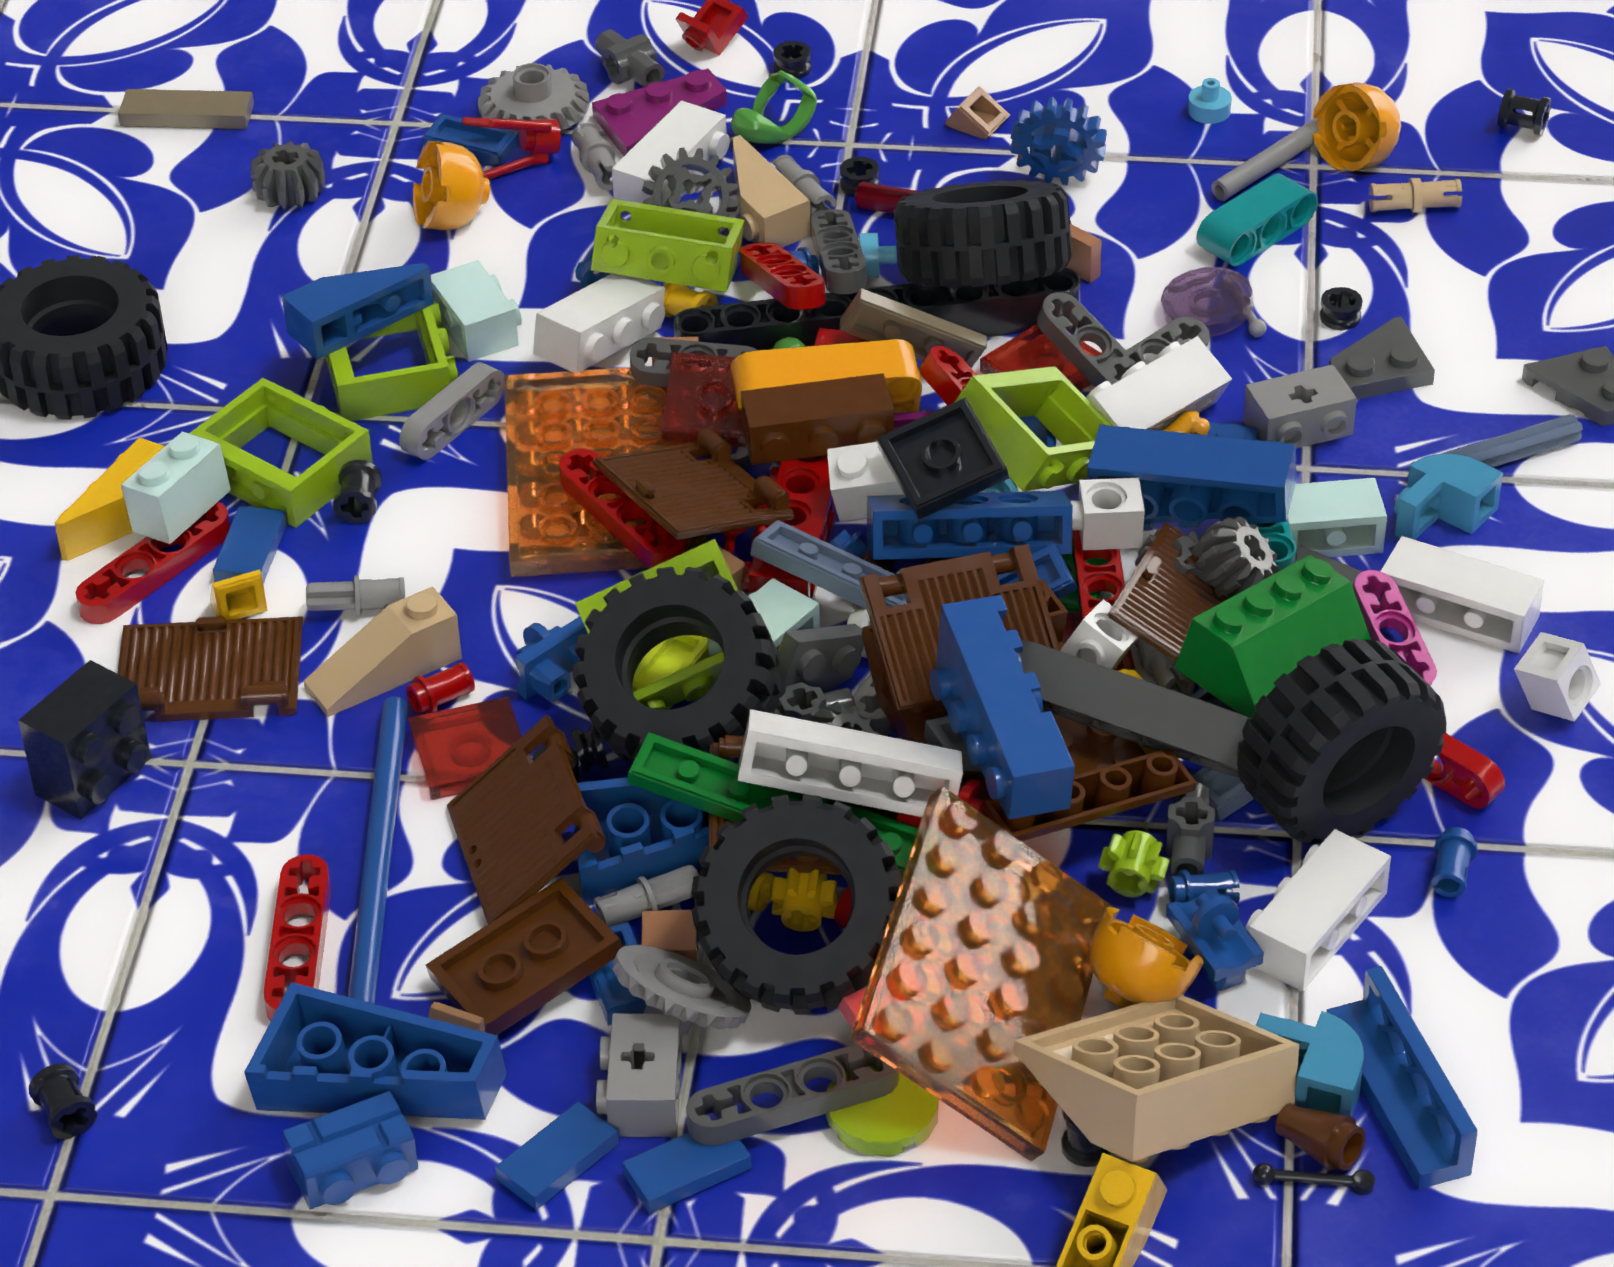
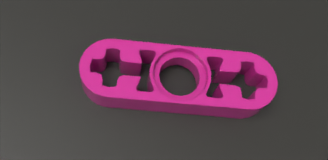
M1366 570L1361 572L1356 577L1352 587L1371 640L1385 643L1388 647L1393 648L1431 686L1437 675L1436 666L1396 582L1389 575L1381 571ZM1379 629H1394L1401 634L1404 641L1398 643L1389 641L1382 636Z

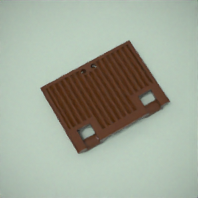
M711 428L701 429L697 434V442L599 457L593 459L592 462L598 470L677 540L772 524L776 520L781 522L789 521L794 518L793 511L789 508L788 493L768 476H761L755 480L730 458V444ZM710 455H711V459H705V460H699V461H698L697 459H695V458H697V457H704V456H710ZM769 504L768 508L758 510L753 508V506Z
M1164 523L1107 616L1176 662L1192 618L1224 602L1227 598L1225 595L1218 597L1213 585H1208L1195 575L1189 573L1184 576L1176 571L1173 562L1177 558L1179 551L1172 547L1176 539L1186 535L1168 523ZM1192 554L1186 564H1196L1199 557Z
M1029 544L1015 546L1007 553L992 556L989 551L901 568L894 575L878 578L876 573L858 578L896 712L942 703L941 700H935L930 687V672L932 669H936L942 604L1002 595L1007 607V613L1003 616V625L1006 631L1017 630L1021 640L1035 642L1060 651ZM1017 572L1019 582L1000 585L997 575ZM905 595L907 604L887 608L885 597Z
M223 616L200 617L196 619V622L123 625L118 674L137 683L142 711H155L157 722L254 717V708L257 705H278L279 716L295 715L298 705L303 617L226 620Z
M545 715L446 805L488 924L538 893L586 849L596 853L603 850L606 844V838L596 813L586 807L571 767L574 757L565 734L555 727L553 720L548 715ZM542 743L547 747V750L533 761L530 753ZM572 824L578 827L579 831L564 843L561 834Z

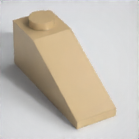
M741 135L733 137L735 184L739 186L737 191L739 219L745 220L743 229L745 239L753 243H775L783 248L810 237V200Z
M433 586L394 602L384 608L304 680V687L326 716L330 717L406 684L418 675L424 676L462 659L457 614Z

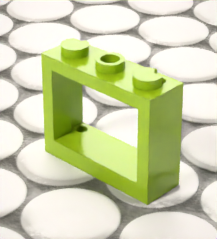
M611 199L596 225L591 270L727 292L739 264V249L742 244L745 220ZM624 211L629 212L631 219L625 220L621 213ZM726 227L729 230V234H720L719 228Z
M437 300L434 301L433 305L362 338L367 339L417 330L427 365L354 377L346 346L325 356L341 417L354 421L416 410L458 378L454 355L446 356L450 355V345L446 328H439L442 327V320Z
M1055 366L975 375L971 377L956 401H959L965 397L967 398L1007 467L1009 478L1022 491L1042 488L1049 489L1054 486L1078 484L1079 480H1089L1087 467L1099 426H1113ZM1035 416L1056 437L1062 446L1047 447L1020 417Z
M261 378L189 433L221 445L231 491L228 493L257 508L286 510L287 522L295 528L330 502L340 492L339 471L345 463L352 460H365L373 463L368 429L265 378ZM271 427L325 454V456L298 477H295L240 448L266 428Z
M715 539L641 572L647 580L657 577V568L673 567L677 575H684L687 567L704 570L709 581L712 576L718 574L729 580L735 591H739ZM628 579L575 603L588 635L590 630L585 624V620L591 611L597 609L601 612L607 606L603 597L613 588H617L621 593L631 587ZM723 651L634 691V697L642 705L667 710V707L685 699L687 701L700 699L713 687L721 673L724 661Z

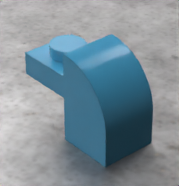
M1435 454L1415 461L1409 468L1408 486L1402 490L1395 502L1394 512L1397 514L1395 536L1399 538L1404 536L1416 540L1438 518L1469 534H1473L1498 510L1503 472L1476 459L1458 454Z
M1321 1011L1316 1027L1260 1012L1255 1026L1299 1044L1295 1105L1302 1108L1353 1117L1360 1095L1364 1061L1363 1045L1353 1028L1342 1019L1324 1011Z

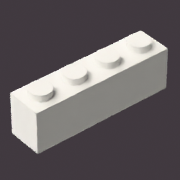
M750 709L739 759L737 781L952 823L963 775L962 752Z

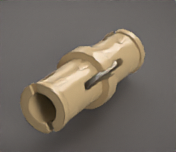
M1410 178L1408 183H1371L1368 195L1387 196V198L1369 199L1370 211L1410 209L1412 213H1421L1422 208H1459L1462 205V196L1443 194L1445 192L1462 191L1461 181L1458 178L1454 180L1421 182L1420 178Z

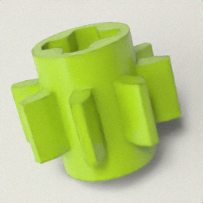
M1138 830L1128 831L1122 836L1116 833L1113 834L1110 846L1104 847L1098 868L1110 871L1106 884L1111 886L1115 892L1126 897H1138L1146 893V891L1154 894L1158 881L1165 879L1170 862L1169 859L1159 856L1162 843L1158 842L1152 835Z

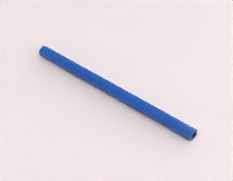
M397 696L386 698L382 706L348 997L374 1004L408 713V703L403 698Z

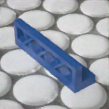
M1378 966L1366 969L1363 1000L1326 1009L1327 1013L1342 1019L1351 1026L1362 1042L1364 1061L1360 1088L1418 1190L1470 1176L1478 1133L1475 1124L1383 967Z

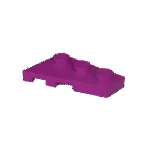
M709 68L696 70L681 77L663 82H654L640 89L613 94L606 99L592 102L593 118L621 154L625 156L680 101L716 111L727 104V92Z

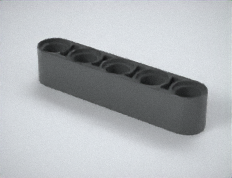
M1021 640L1023 649L1019 655L1024 673L1035 672L1041 686L1040 691L1044 711H1051L1058 716L1158 751L1171 748L1180 759L1226 775L1239 777L1237 748L1238 742L1244 740L1242 729L1248 717L1053 648Z

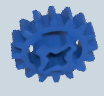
M1049 97L1048 105L1044 107L1038 101H1033L1030 112L1023 109L1019 112L1018 121L1014 122L1010 138L1012 143L1010 151L1013 154H1018L1017 166L1024 167L1029 165V177L1033 178L1041 173L1045 175L1044 180L1047 183H1051L1053 178L1056 177L1060 178L1063 185H1068L1069 177L1074 176L1080 182L1085 181L1086 171L1096 173L1099 161H1103L1105 156L1107 131L1099 129L1100 116L1088 118L1089 106L1085 104L1077 110L1072 107L1073 101L1071 98H1067L1064 105H1057L1055 98Z

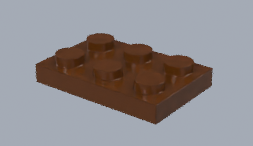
M560 878L425 964L430 979L457 1009L483 1017L485 1033L498 1035L614 960L617 952L622 948L620 938Z

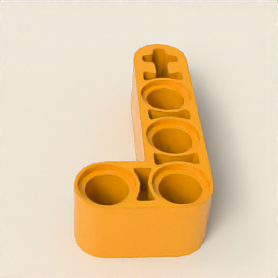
M893 339L751 351L737 356L730 366L740 410V391L884 373L894 413L919 412L922 384L914 348L905 340Z

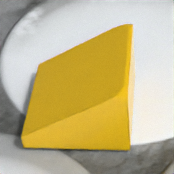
M260 569L212 583L210 602L216 617L223 616L226 620H238L268 611Z

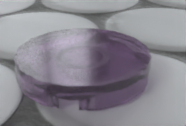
M1203 267L1187 271L1174 278L1164 288L1161 297L1162 313L1167 324L1182 316L1193 317L1205 324L1209 330L1210 337L1225 334L1242 325L1248 318L1247 312L1253 309L1254 305L1253 290L1249 280L1239 272L1224 267Z

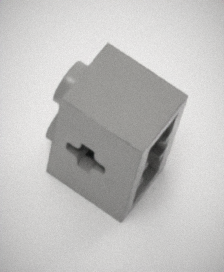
M1331 364L1246 384L1243 422L1246 427L1258 428L1257 440L1295 444V449L1353 435L1357 398L1336 367Z
M613 1013L611 1036H601L600 1069L608 1070L607 1080H597V1114H607L608 1124L618 1130L619 1137H677L683 1053L681 1020L678 1017L664 1014Z

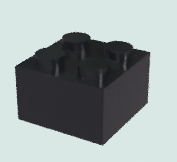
M89 660L18 720L35 795L79 819L85 817L98 804L103 803L115 789L131 775L140 771L145 763L151 759L137 683L92 660Z

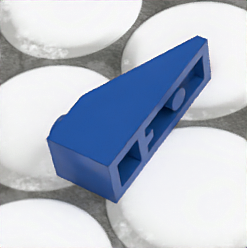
M425 263L321 277L282 296L287 333L318 360L433 305L430 267Z

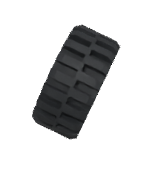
M999 180L947 185L903 196L894 209L898 268L904 279L912 282V284H926L929 287H979L991 284H1010V282L1016 281L1023 282L1033 280L1036 277H1046L1052 275L1053 272H1060L1067 267L1072 258L1068 195L1061 186L1055 183H1047L1046 181L1031 182L1028 180Z
M80 255L67 256V260L55 261L53 258L42 261L41 266L32 269L29 266L20 270L15 279L8 278L0 285V393L24 411L29 408L30 412L34 415L46 418L48 414L55 415L58 419L71 420L72 416L83 415L84 419L97 417L98 412L105 410L111 413L121 409L124 402L129 400L133 403L142 397L145 388L150 389L154 385L166 365L168 347L158 293L144 275L135 268L131 270V267L126 263L118 260L111 263L105 257L93 255L91 259H81Z
M673 567L657 568V577L647 580L643 573H640L628 579L631 587L620 593L617 588H613L603 597L607 606L601 612L593 609L585 620L590 633L589 635L581 634L578 636L574 650L581 660L573 665V679L580 689L577 696L583 710L603 741L607 742L612 751L625 762L631 759L634 762L648 732L710 754V745L713 742L719 743V737L724 738L725 735L745 736L750 709L774 714L777 708L772 695L776 696L781 690V676L777 670L780 660L771 635L752 600L742 590L735 591L731 582L718 574L712 576L709 581L703 569L687 567L684 575H677ZM696 635L706 637L719 644L724 653L721 673L713 687L699 700L685 707L662 710L642 705L634 697L632 684L636 669L644 656L659 643L677 636ZM729 757V761L732 762L739 757Z
M1350 639L1344 640L1342 646L1332 643L1320 648V653L1316 656L1307 655L1296 663L1297 667L1288 675L1283 673L1273 683L1275 685L1273 690L1267 696L1262 695L1255 705L1256 713L1253 718H1247L1242 729L1244 740L1238 742L1237 766L1240 781L1277 824L1291 838L1299 842L1321 845L1334 829L1348 836L1356 833L1363 835L1374 829L1376 822L1382 818L1387 820L1398 811L1396 807L1405 799L1409 800L1418 791L1417 785L1422 778L1429 776L1434 768L1433 759L1441 754L1444 745L1443 734L1446 733V715L1444 704L1434 689L1393 648L1388 647L1385 643L1374 640Z
M804 794L802 801H789L788 795L771 797L772 805L758 809L756 803L741 810L743 818L734 825L726 821L716 832L719 839L713 848L705 847L699 859L702 866L700 874L693 877L691 890L694 897V908L691 909L693 923L700 938L699 942L715 970L723 980H726L736 992L745 998L756 1000L761 1003L763 1008L779 1012L783 1008L793 1010L795 1015L812 1014V1009L825 1006L827 1011L838 1008L843 997L869 986L870 982L878 974L883 976L892 964L891 956L895 948H900L904 935L903 921L904 917H906V898L901 873L887 841L884 842L881 839L877 828L865 817L859 819L853 815L851 807L838 801L833 806L822 803L821 797L816 795ZM796 856L820 858L837 868L848 883L852 900L848 923L838 938L818 951L800 955L778 952L761 941L752 929L748 916L750 890L757 878L766 869L781 860Z

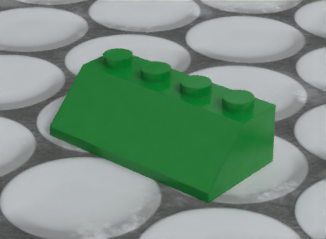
M1310 554L1192 618L1174 668L1239 714L1253 718L1256 713L1255 705L1262 695L1267 696L1275 687L1273 683L1283 673L1288 675L1297 667L1296 663L1307 655L1316 656L1320 653V648L1332 643L1342 646L1344 640H1371L1351 582L1334 571L1329 563L1317 559Z

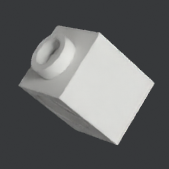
M1139 478L1079 480L1078 500L1070 502L1073 506L1072 531H1080L1082 550L1141 548L1145 510Z
M1103 599L1082 620L1060 651L1114 670L1139 637L1107 616L1112 606Z
M1540 632L1514 668L1532 710L1574 722L1601 686L1584 643Z

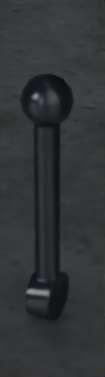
M1259 1163L1255 1166L1252 1173L1254 1181L1263 1186L1269 1185L1273 1181L1351 1187L1355 1193L1360 1195L1370 1194L1375 1184V1176L1367 1170L1355 1171L1353 1176L1279 1170L1274 1169L1268 1163Z

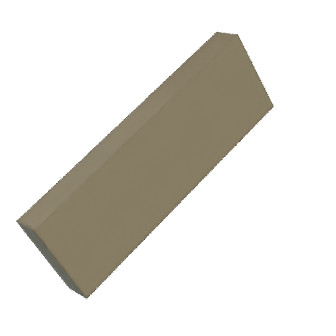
M126 89L118 112L120 126L247 129L254 106L253 92Z
M860 288L840 319L841 331L867 341L897 339L909 342L914 348L916 359L924 361L931 348L938 345L956 352L972 368L987 348L986 335Z

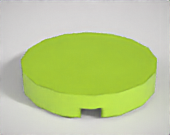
M899 1058V1082L891 1093L877 1099L826 1113V1119L830 1128L832 1126L838 1133V1139L848 1148L867 1155L891 1156L903 1153L905 1146L911 1145L916 1141L918 1146L929 1138L938 1122L939 1093L931 1076L917 1064ZM867 1066V1067H870V1068L873 1070L874 1073H875V1072H880V1071H877V1070L874 1068V1066ZM845 1072L846 1081L850 1082L848 1079V1072ZM833 1081L828 1086L827 1091L836 1085Z

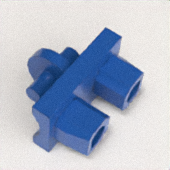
M580 616L562 628L555 626L548 631L540 623H533L524 629L523 638L526 645L518 649L515 656V663L520 674V683L516 685L517 693L527 700L539 693L548 700L555 702L567 694L571 688L570 672L573 671V665L577 661H581L574 651L578 636L581 634L588 635Z
M1215 887L1206 890L1191 901L1183 903L1175 901L1166 905V917L1179 933L1180 940L1188 945L1186 950L1189 954H1194L1195 956L1198 954L1203 958L1204 964L1202 966L1207 971L1208 980L1216 990L1222 991L1243 983L1246 970L1263 964L1264 952L1238 919L1239 907L1229 896L1220 895Z

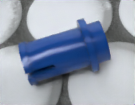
M1451 827L1439 835L1435 841L1434 848L1438 857L1431 885H1434L1433 890L1439 895L1458 897L1466 890L1469 864L1475 859L1478 847L1473 835L1468 830L1460 827Z
M1180 870L1178 876L1169 877L1170 903L1175 901L1181 903L1188 902L1197 898L1206 890L1215 887L1220 895L1229 896L1237 905L1240 893L1233 892L1232 888H1240L1238 875L1235 870L1190 875L1188 870Z

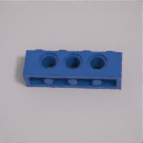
M1063 490L977 493L918 520L905 495L867 496V545L873 560L951 558L989 551L992 556L1007 553L1011 548L1029 544L1031 554L1052 543H1055L1061 554H1072L1073 506Z

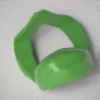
M782 70L778 73H771L759 90L753 108H738L735 110L731 121L732 131L737 136L741 135L745 140L756 143L777 144L787 141L799 134L810 122L817 105L816 94L810 87L789 73ZM787 82L803 95L793 118L786 125L777 126L764 117V110L780 85Z

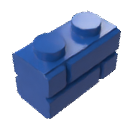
M391 1091L281 1131L288 1167L297 1185H299L300 1191L310 1210L324 1204H342L349 1200L356 1192L380 1183L386 1185L397 1183L409 1172L418 1169L413 1133L403 1114L401 1115L400 1108Z

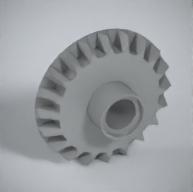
M538 63L516 66V69L512 72L501 71L500 77L489 78L488 85L481 87L480 97H478V108L482 118L526 121L557 119L560 131L570 128L579 122L588 111L590 105L587 85L580 81L578 74H568L566 68L554 70L551 64L545 66Z
M644 945L625 946L619 949L616 954L612 970L618 977L617 980L620 984L629 988L632 996L645 1000L647 1006L643 1014H664L678 1017L681 1020V1034L683 1035L689 1033L693 1022L701 1028L708 1026L717 1030L738 1028L740 1024L746 1022L750 1014L752 1005L749 998L747 999L736 992L726 980L721 978L717 971L700 962L668 950Z

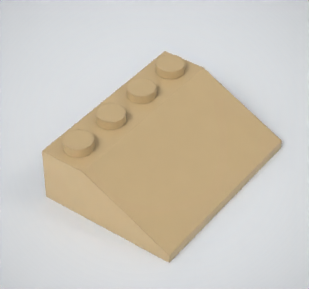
M1183 995L1171 1001L1138 1003L1014 1040V1053L1091 1143L1114 1153V1157L1129 1163H1143L1149 1159V1156L1170 1149H1185L1190 1146L1191 1142L1209 1136H1224L1229 1134L1231 1129L1242 1125L1266 1122L1270 1119V1116L1279 1114L1286 1104H1295L1299 1056L1298 1043Z

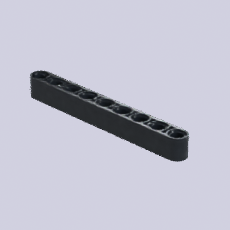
M1064 268V270L1053 272L1052 275L1046 277H1036L1033 280L1016 281L1002 285L929 287L926 284L916 285L909 283L865 288V290L981 333L987 337L1041 331L1037 324V316L1044 299L1049 294L1064 292L1072 295L1079 301L1080 276L1074 270ZM825 293L826 303L824 305L804 310L789 309L776 299L685 309L674 318V337H699V342L749 346L758 351L771 350L776 342L786 337L797 338L806 347L814 346L819 328L840 330V319L857 293ZM700 359V370L709 369L711 366L709 362ZM718 362L719 368L725 366V363Z

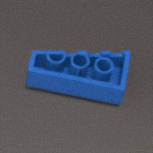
M1108 425L1099 426L1087 467L1089 480L1139 478L1145 510L1143 531L1153 530L1155 523L1178 522L1181 528H1197L1205 520L1219 519L1223 521L1227 517L1234 519L1239 516L1244 518L1248 524L1286 522L1297 480L1295 444Z
M1002 595L942 604L936 669H932L930 672V687L935 700H941L945 706L954 733H960L965 741L970 762L973 766H979L990 797L993 800L998 799L1008 819L1069 809L1075 765L1052 712H1043L1041 686L1035 672L1024 673L1019 655L1022 652L1023 644L1017 630H1005L1003 616L1007 613V607Z
M628 777L577 783L586 807L596 813L606 838V844L600 852L594 853L586 849L577 857L582 900L588 906L593 905V899L598 896L602 897L637 884L638 877L644 876L649 880L686 865H693L696 870L702 868L699 859L705 847H709L708 812L628 784ZM574 825L575 834L579 831V829Z
M291 982L244 1074L256 1110L331 1113L391 1091L403 1116L485 1120L507 1072L497 1035Z

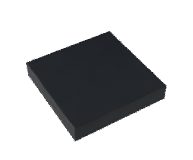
M966 397L876 438L880 452L918 520L1009 479L1007 467Z

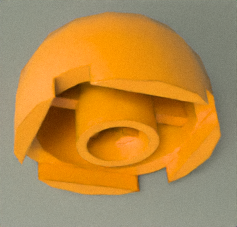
M1360 82L1333 86L1321 95L1314 108L1313 119L1318 118V133H1313L1314 144L1321 157L1335 169L1344 170L1345 167L1350 171L1374 167L1390 156L1399 141L1401 131L1399 110L1393 99L1377 86Z
M428 141L423 146L416 165V169H424L422 183H413V211L417 224L424 225L422 228L436 230H455L467 225L478 213L481 204L485 205L489 198L490 182L488 178H484L482 166L475 155L463 146L437 141Z
M1106 907L1091 938L1089 956L1094 975L1107 986L1103 993L1104 997L1115 1005L1125 1008L1142 1002L1171 1001L1184 995L1204 964L1203 958L1197 954L1190 961L1183 955L1188 945L1174 935L1134 914L1129 923L1115 919L1120 909Z

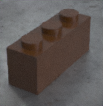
M884 373L740 391L742 430L751 465L828 455L827 449L877 442V437L894 430V407Z

